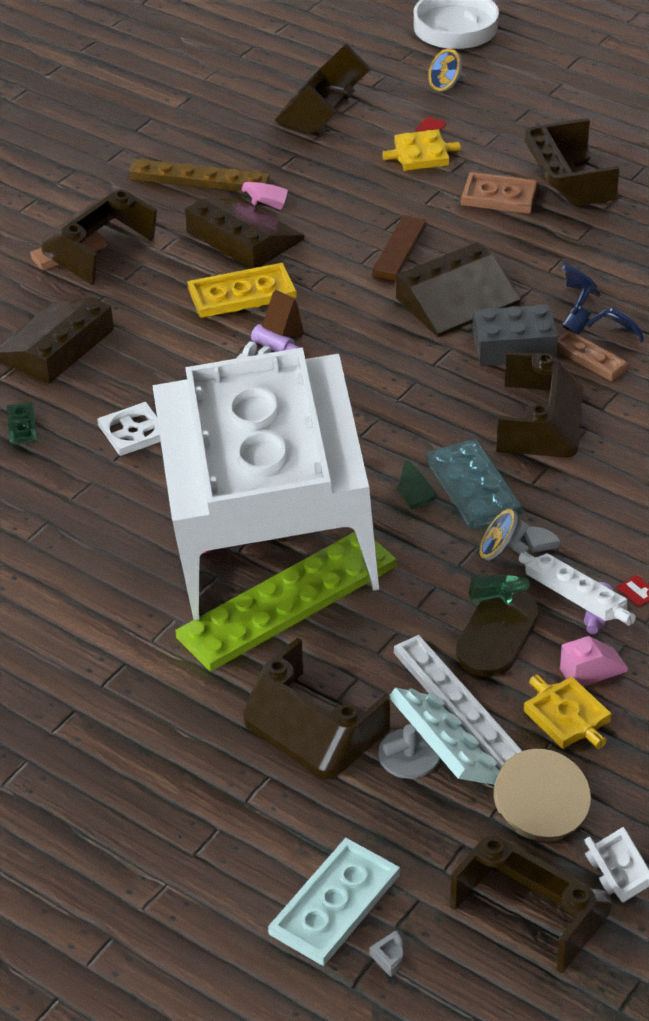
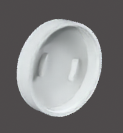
M420 0L414 8V31L420 39L437 47L450 49L471 48L488 42L496 35L498 31L499 10L492 0Z

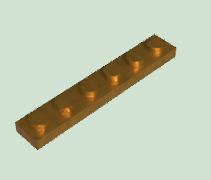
M135 159L129 171L131 180L243 192L241 189L245 182L269 184V174L258 171L249 172L237 169L215 168L213 166L177 164L169 161H150L148 159Z

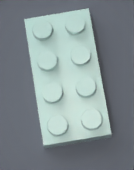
M395 687L389 695L392 702L458 779L495 785L500 771L496 767L497 762L479 748L478 740L465 732L460 726L461 721L444 708V702L440 697L433 693L424 694L419 693L415 689L405 690Z
M345 838L268 926L269 935L324 966L400 876V867Z

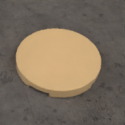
M530 749L515 754L502 766L494 785V801L498 812L516 829L518 834L532 840L547 842L563 839L564 836L575 831L583 823L589 811L591 794L583 772L569 758L551 750Z

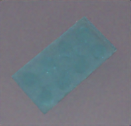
M476 438L426 452L427 463L470 529L492 523L502 511L507 509L514 510L517 516L522 514L521 504Z

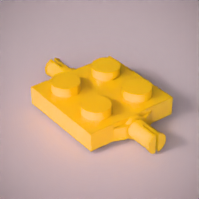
M439 129L394 135L396 150L383 151L382 155L384 161L397 159L402 164L404 171L449 165L447 152L460 151L459 141L446 143L442 139Z
M538 674L530 679L529 684L539 693L524 703V712L562 749L583 738H587L597 749L606 744V738L597 729L611 722V712L572 676L552 685H548Z

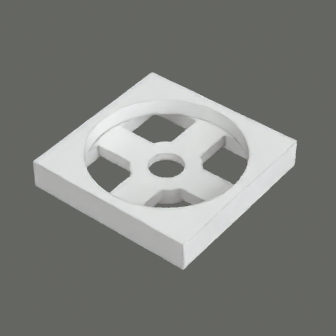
M146 402L98 418V426L119 456L161 442L157 416ZM145 415L148 419L141 423L132 420V418ZM122 424L123 429L111 433L110 427L112 425ZM131 428L138 429V431L134 433H131L128 430ZM154 429L150 435L144 437V432Z

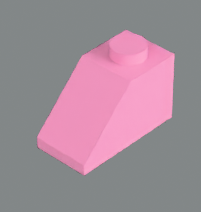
M590 636L562 645L560 670L566 679L572 676L583 687L625 673L628 670V667L613 647Z

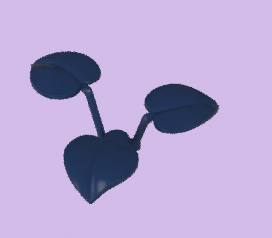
M562 262L563 271H566V287L581 289L574 308L561 325L567 331L570 330L579 335L585 326L590 328L594 322L603 316H609L635 333L642 343L644 337L638 325L631 318L613 308L605 309L592 319L588 318L591 314L583 308V305L589 293L597 297L601 296L596 290L597 285L584 272L566 262Z

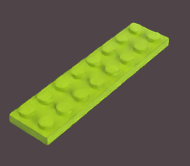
M353 532L205 613L199 617L200 620H193L176 629V638L211 672L371 582L356 533ZM374 540L379 577L394 569L397 559Z

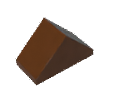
M275 290L272 294L262 327L281 336H302L304 330L296 298Z

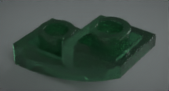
M33 402L7 405L10 445L37 442Z

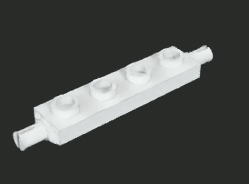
M524 551V554H520L519 562L525 564L526 574L604 621L619 619L628 626H630V623L633 624L635 622L636 616L627 611V599L548 553L539 557H534Z

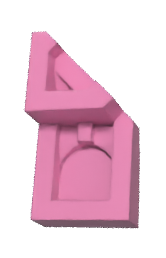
M245 182L241 189L243 193H249L253 198L251 203L254 206L262 202L279 210H282L288 192L287 189L257 182Z

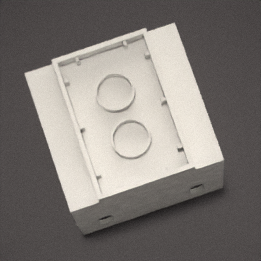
M302 347L185 367L187 380L153 385L172 522L194 621L200 620L199 557L205 551L334 528L350 527L355 530L368 568L372 590H379L369 484L339 354L305 359Z

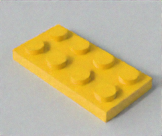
M283 263L187 281L189 293L200 318L268 305L275 290L296 298V290Z

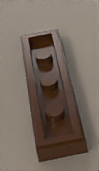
M403 215L372 269L373 277L396 281V274L402 271L426 227V219Z

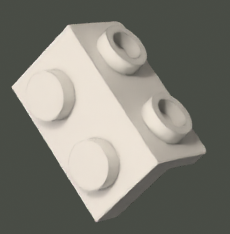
M624 827L596 844L590 836L584 839L589 848L585 855L595 870L601 869L604 875L599 880L609 895L615 892L623 903L649 887V868Z

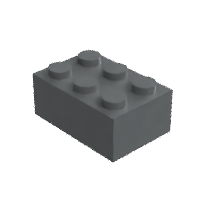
M549 305L473 310L472 335L479 366L506 364L507 351L548 353L556 357L558 335Z

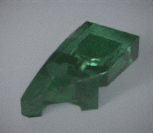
M405 461L396 490L400 491L412 510L434 500L437 494L421 472L411 462Z
M480 576L471 578L468 594L472 603L501 596L504 604H508L512 601L511 595L514 592L528 590L530 583L528 578L518 576Z

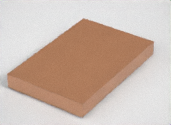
M470 172L461 197V205L531 214L539 180Z

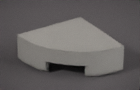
M528 527L524 533L532 553L560 547L559 538L547 529Z
M396 930L369 948L370 956L390 977L399 970L403 962L402 939Z

